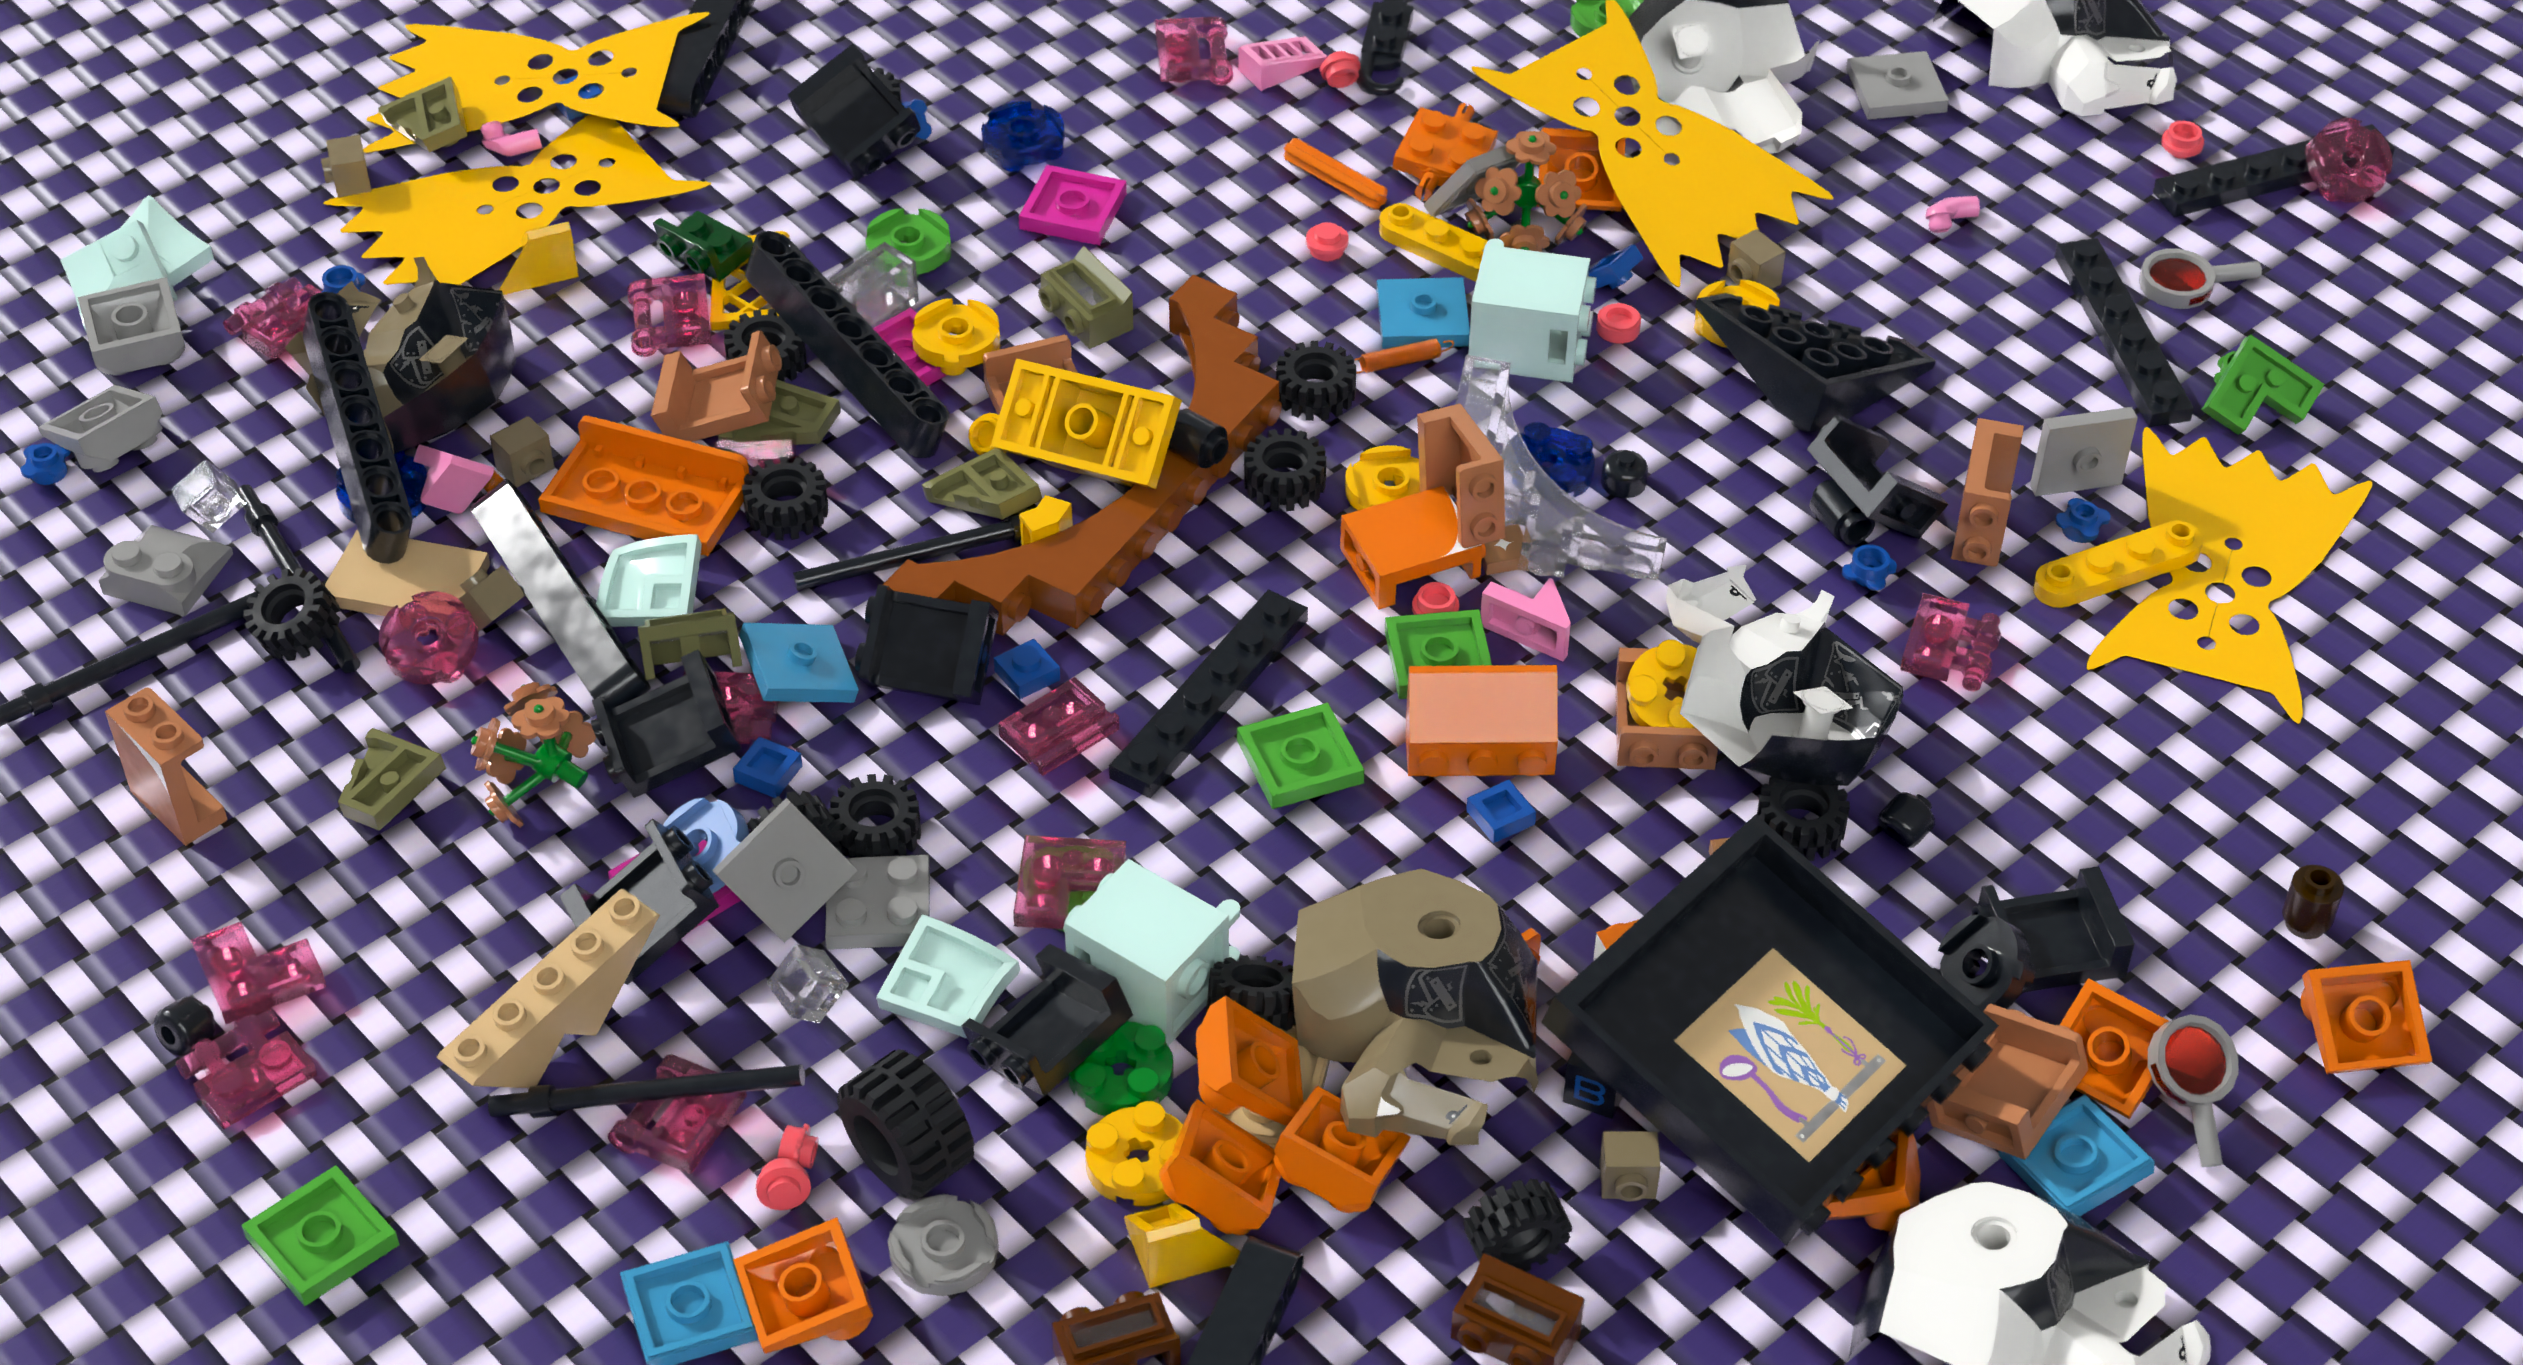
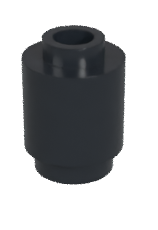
M1179 409L1168 450L1204 469L1222 461L1229 447L1226 429L1190 409Z
M1833 479L1823 481L1815 488L1810 500V510L1835 539L1844 541L1848 545H1855L1864 541L1872 533L1875 521L1867 518Z

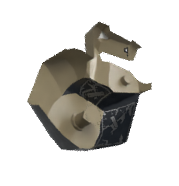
M424 256L414 258L418 268V280L415 287L410 292L403 293L394 299L391 308L370 331L366 349L363 350L394 454L447 434L494 404L509 381L516 363L512 331L503 292L500 290L441 283L430 270ZM351 281L337 294L348 302L358 336L360 337L381 299L358 291ZM303 331L298 332L285 349L310 375L305 388L324 414L303 341Z
M1422 868L1374 880L1300 909L1298 911L1292 976L1298 1045L1305 1047L1315 1056L1331 1061L1356 1062L1341 1089L1340 1112L1348 1132L1377 1137L1382 1130L1442 1138L1446 1139L1449 1145H1479L1478 1133L1485 1123L1488 1104L1410 1080L1404 1069L1416 1062L1430 1072L1489 1082L1505 1077L1525 1078L1531 1084L1534 1094L1539 1083L1536 1072L1538 962L1517 927L1488 894L1458 880Z

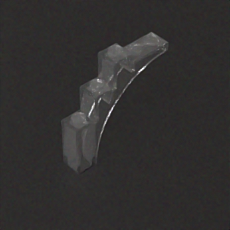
M1466 355L1456 404L1461 403L1504 459L1505 524L1512 523L1525 526L1517 570L1532 572L1539 576L1563 578L1566 564H1571L1588 570H1603L1624 574L1636 579L1645 578L1658 581L1667 538L1643 533L1607 519L1579 503L1561 489L1536 462L1520 436L1513 417L1509 397L1511 363Z

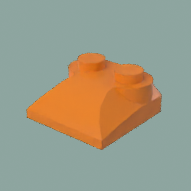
M1542 128V132L1550 136V142L1556 145V153L1550 155L1548 163L1539 165L1538 179L1541 184H1544V176L1548 172L1558 174L1562 170H1570L1576 176L1575 186H1578L1582 192L1580 199L1575 201L1576 209L1584 203L1587 205L1586 209L1621 211L1622 204L1614 192L1600 157L1597 135L1587 130ZM1626 138L1619 139L1615 145L1617 152L1622 156H1625Z
M2410 960L2308 970L2302 975L2305 988L2301 994V1008L2307 1019L2313 1023L2326 1074L2424 1065L2432 1062Z
M2088 978L2060 1025L2066 1026L2080 1034L2083 1040L2089 1070L2075 1090L2130 1119L2154 1083L2148 1068L2149 1044L2153 1034L2164 1023L2169 1022V1020ZM2183 1028L2177 1030L2168 1039L2165 1047L2167 1067L2171 1064L2174 1057V1049L2183 1036Z
M1227 996L1211 1004L1202 1024L1196 1030L1198 1089L1202 1100L1208 1107L1222 1114L1228 1115L1244 1107L1256 1114L1287 1126L1304 1104L1298 1040Z
M1316 1086L1281 1133L1274 1148V1165L1285 1181L1292 1185L1303 1187L1327 1200L1335 1209L1345 1213L1366 1211L1370 1208L1379 1188L1403 1153L1411 1137L1402 1132L1382 1130L1377 1137L1348 1132L1340 1112L1341 1098Z
M1198 1099L1192 1104L1172 1155L1159 1172L1163 1189L1170 1199L1195 1210L1210 1220L1211 1224L1222 1233L1245 1235L1251 1229H1259L1269 1217L1281 1177L1273 1162L1275 1155L1273 1148Z
M1900 1132L1892 1140L1898 1146L1890 1157L1877 1170L1868 1164L1859 1173L1865 1180L1851 1197L1844 1203H1841L1835 1197L1826 1206L1832 1212L1827 1220L1864 1217L1870 1227L1891 1231L1900 1214L1918 1206L1921 1171L1914 1134L1907 1137L1903 1132Z
M838 1217L733 1260L764 1354L824 1335L833 1340H849L861 1334L871 1321L873 1316L872 1306Z

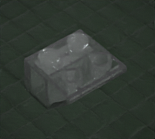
M886 242L857 256L826 277L872 328L905 311L919 301L916 261Z

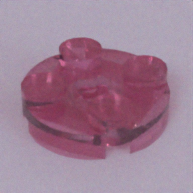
M2354 118L2334 120L2324 126L2306 145L2305 154L2307 156L2309 173L2319 187L2322 197L2328 201L2336 202L2340 200L2347 203H2356L2367 200L2382 189L2387 175L2391 172L2393 159L2387 141L2375 128L2370 132L2366 127L2359 125L2363 121ZM2343 152H2346L2348 158L2355 157L2357 164L2352 168L2348 167L2343 162Z
M426 591L411 596L413 601L406 603L400 609L398 605L393 607L385 616L379 631V645L391 672L406 681L416 684L452 683L457 681L462 676L464 667L470 663L475 655L479 640L474 619L464 604L451 594L439 591ZM430 630H436L439 639L433 644L424 646L421 641H418L419 636L425 637L429 634Z

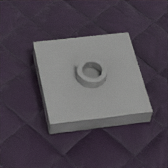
M1927 51L1848 58L1846 71L1867 120L1947 112L1949 100Z
M1506 145L1468 159L1423 205L1429 215L1435 217L1466 205L1467 199L1470 197L1474 201L1481 198L1475 192V184L1479 179L1486 178L1485 173L1488 168L1497 167L1500 171L1504 168L1515 170L1521 163L1515 160V155L1506 151Z
M2126 407L2044 419L2030 483L2035 497L2122 485L2138 418L2133 408Z
M786 798L712 871L785 943L858 870Z

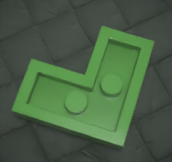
M2249 335L2243 339L2201 410L2237 435L2247 429L2262 402L2297 424L2304 420L2325 384L2253 335Z

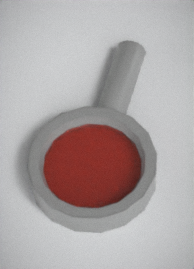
M2163 249L2155 251L2145 258L2139 276V283L2144 294L2159 305L2173 309H2189L2201 306L2209 300L2214 283L2260 278L2262 268L2259 261L2212 266L2205 258L2194 252L2183 249Z
M2190 1014L2164 1023L2153 1034L2148 1047V1068L2154 1084L2166 1098L2180 1106L2191 1107L2201 1167L2208 1168L2223 1165L2212 1103L2221 1100L2233 1089L2239 1074L2238 1054L2232 1038L2221 1025L2208 1017Z

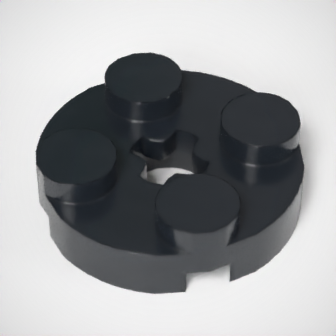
M1980 914L1964 918L1948 931L1938 949L1939 952L1944 953L1940 970L1934 967V970L1982 1011L1985 1010L1988 1004L2008 1009L2019 997L2022 990L2032 985L2036 973L2034 964L2030 962L2028 942L2021 930L2014 924L1995 916L1984 917ZM1982 957L1988 959L1984 973L1981 976H1975L1980 969L1978 961Z

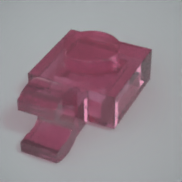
M721 439L715 442V448H729L733 453L744 456L747 461L758 460V465L763 469L765 468L764 461L772 459L774 464H779L780 457L788 456V459L796 457L795 440L792 439L746 442Z

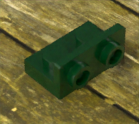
M698 210L684 219L679 226H675L660 217L652 223L659 237L657 245L670 260L677 259L688 265L695 273L699 275L703 273L718 282L722 281L750 257L753 247L752 238Z

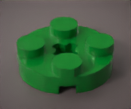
M1126 1021L1068 1075L1069 1086L1074 1095L1077 1092L1078 1096L1085 1100V1107L1102 1116H1107L1120 1109L1136 1107L1141 1102L1155 1101L1158 1097L1160 1103L1168 1095L1173 1083L1172 1051L1166 1043L1164 1032L1157 1026H1145L1140 1023ZM1116 1063H1126L1133 1068H1126L1124 1075H1116L1111 1066Z

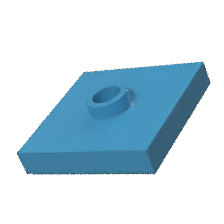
M1463 277L1377 279V301L1382 348H1395L1430 339H1437L1440 347H1450L1452 345L1451 342L1443 343L1447 340L1454 342L1453 347L1469 346L1470 326Z
M743 623L739 637L763 701L855 702L859 689L833 625Z
M2085 1094L2061 1108L2026 1160L1999 1151V1156L2040 1198L2078 1216L2087 1213L2154 1173V1160Z
M728 1241L620 1272L622 1285L646 1365H676L759 1340Z

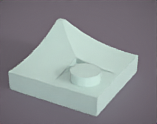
M151 196L144 198L131 217L122 225L124 227L135 220L144 224L172 287L214 260L211 246L183 227Z
M138 220L60 259L75 295L84 329L85 325L78 300L80 296L167 277L173 302L178 300L144 224Z
M698 534L652 538L624 545L612 551L605 566L596 605L611 627L645 625L644 620L693 613L702 547Z
M922 914L876 999L880 1009L967 1038L961 1025L969 1018L982 1024L996 1000L1020 971L1019 961L968 932Z

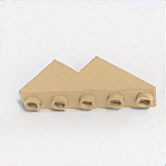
M620 889L443 1048L437 1058L472 1086L511 1088L537 1086L564 1034L591 1036L598 1034L660 915L625 889Z

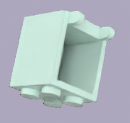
M1490 239L1484 247L1472 298L1468 369L1572 383L1576 365L1584 366L1588 340L1581 338L1582 336L1590 337L1592 329L1593 311H1591V306H1587L1586 303L1593 304L1597 277L1589 276L1590 258L1504 247L1502 240Z
M1127 859L1114 874L1109 873L1101 880L1096 892L1082 906L1077 905L1068 914L1064 923L1066 952L1116 977L1133 1013V1016L1128 1021L1145 1026H1157L1164 1032L1166 1043L1169 1046L1207 1005L1210 970L1214 967V964L1218 961L1224 963V959L1229 957L1239 961L1240 951L1234 946H1229V928L1240 917V905L1237 901L1228 899L1221 902L1215 908L1134 861Z

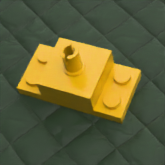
M1016 358L990 446L1001 451L1037 459L1055 468L1131 487L1133 484L1156 489L1182 400L1172 395Z

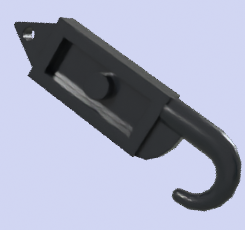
M1383 0L1382 2L1373 3L1361 48V67L1358 70L1359 78L1356 81L1357 85L1368 94L1377 96L1389 95L1399 90L1404 82L1402 77H1397L1392 83L1380 84L1372 80L1373 71H1387L1401 67L1413 21V6L1407 5L1405 0Z

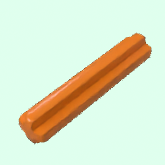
M1293 138L1290 143H1286L1284 146L1285 152L1283 157L1286 161L1371 209L1378 210L1387 202L1388 190L1386 187L1304 141Z

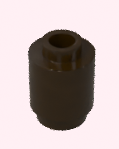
M2306 865L2296 870L2282 909L2285 925L2292 934L2303 939H2315L2322 936L2332 927L2344 893V883L2336 872L2321 865Z

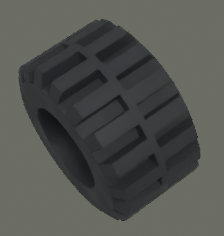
M901 1049L893 1050L839 1088L837 1104L850 1141L870 1170L899 1195L905 1198L909 1197L912 1200L921 1198L971 1162V1159L974 1157L972 1133L960 1104L938 1074L912 1053L909 1054Z

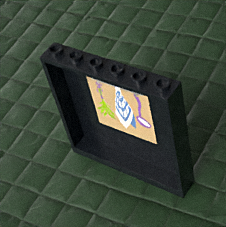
M1757 815L1753 816L1555 995L1541 1022L1786 1246L1801 1231L1808 1237H1811L1832 1213L1826 1206L1835 1197L1841 1203L1847 1201L1865 1180L1859 1173L1868 1164L1877 1170L1897 1148L1898 1145L1892 1140L1900 1132L1910 1137L1929 1116L1930 1113L1925 1107L1933 1099L1941 1105L1962 1082L1956 1075L1964 1067L1973 1073L1993 1051V1048L1987 1042L1999 1026Z

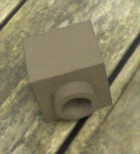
M360 135L326 140L329 157L321 158L325 182L326 184L334 182L337 197L372 192Z
M1755 229L1731 242L1727 276L1737 285H1739L1740 279L1751 280L1773 289L1781 285L1786 251L1758 229Z
M529 416L490 435L496 469L516 487L554 469L549 435Z
M501 565L490 575L482 568L460 585L465 594L452 604L475 633H477L522 599L525 593L505 567Z
M1603 1131L1599 1162L1602 1199H1621L1624 1201L1656 1199L1661 1168L1657 1131Z

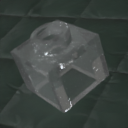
M206 459L171 489L182 512L212 533L247 504L235 480Z
M798 944L792 948L767 981L768 986L791 1018L816 1023L822 1021L849 986L824 950Z

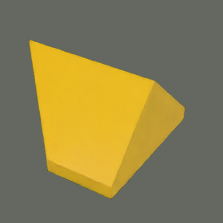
M569 221L526 231L520 240L522 251L499 290L503 292V295L579 277Z
M1176 1202L1124 1216L1127 1231L1149 1288L1234 1265L1241 1252L1239 1249L1202 1228L1199 1217Z

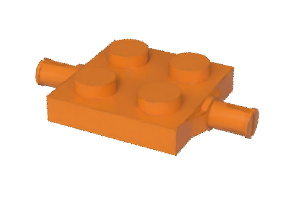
M1461 103L1454 117L1422 107L1419 108L1394 155L1392 169L1411 174L1421 180L1415 189V195L1418 199L1421 200L1424 194L1423 201H1427L1432 196L1436 186H1442L1468 159L1494 149L1498 131L1478 123H1471L1470 120L1475 113V109L1471 104L1468 105L1465 111L1466 103Z

